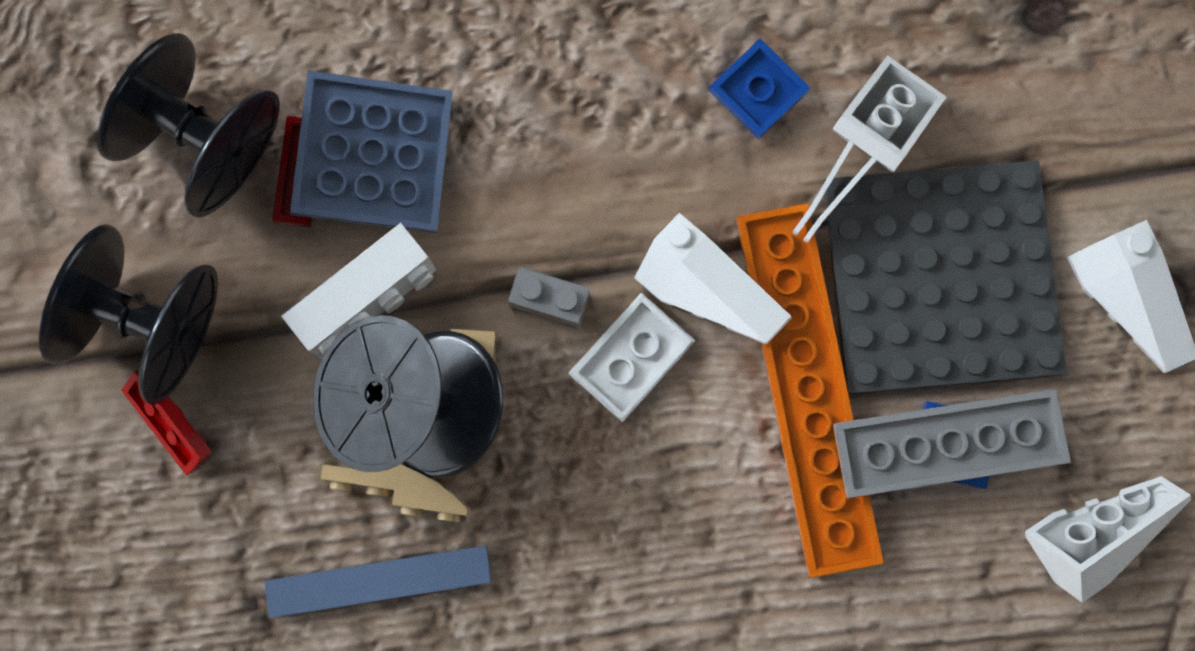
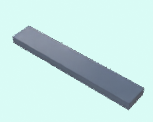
M487 545L265 580L264 583L269 618L486 584L491 583L492 578Z

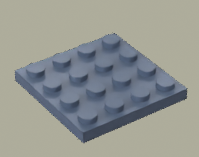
M308 70L290 215L394 228L401 223L406 230L437 233L453 91Z

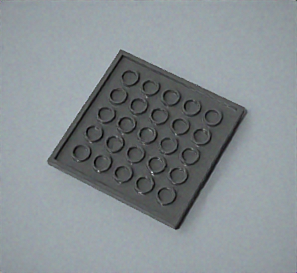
M1039 160L864 175L826 217L843 371L848 394L1062 376L1067 374ZM855 176L834 178L824 194L825 209L829 207Z

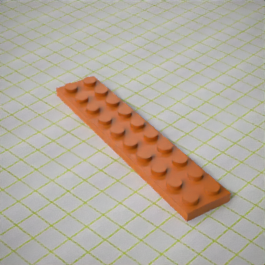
M806 203L737 216L736 222L747 275L791 315L789 322L767 345L761 343L807 573L808 577L812 578L884 564L870 495L846 498L833 424L853 421L854 419L815 233L808 243L803 241L813 226L811 217L797 236L792 233L809 209V204Z

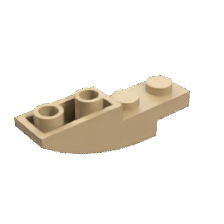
M400 464L397 467L380 472H364L352 468L322 465L320 479L331 481L330 488L352 491L353 484L367 486L366 494L387 497L389 496V490H394L392 505L402 506L401 514L423 517L424 510L438 512L437 519L460 522V515L470 516V508L456 494L434 479Z

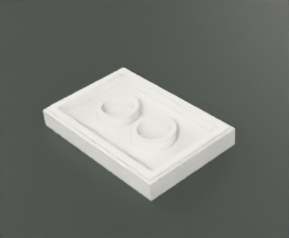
M640 293L568 374L623 423L695 343V340L644 294Z

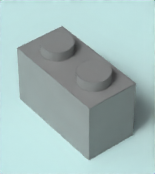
M519 267L508 303L512 309L579 329L590 296V288Z

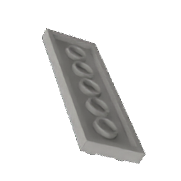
M1056 389L833 424L846 498L1071 463Z

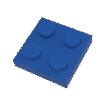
M759 39L709 86L708 91L759 140L809 92L810 87L764 41Z

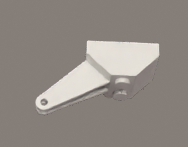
M887 55L833 127V132L845 139L848 144L810 208L792 233L797 236L811 217L853 146L871 159L817 219L803 239L806 243H808L825 218L875 161L890 172L895 171L947 96Z

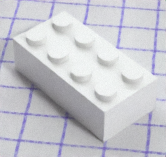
M399 223L281 317L306 349L322 359L334 339L348 326L361 319L378 316L384 311L387 313L393 312L404 303L405 299L403 296L413 288L418 291L432 281L434 278L432 273L436 271V268L410 233Z

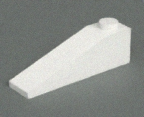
M680 213L653 240L634 277L638 283L660 302L672 307L674 305L691 312L696 317L706 318L726 326V329L766 345L791 319L789 313L712 240Z
M1147 220L1067 257L1083 291L1091 299L1095 298L1108 312L1107 315L1115 323H1119L1133 337V342L1163 373L1195 360V344L1165 256Z
M1161 476L1122 489L1117 497L1102 502L1095 498L1086 501L1084 508L1069 513L1065 509L1053 512L1026 530L1025 537L1053 581L1083 603L1110 584L1191 501V495Z

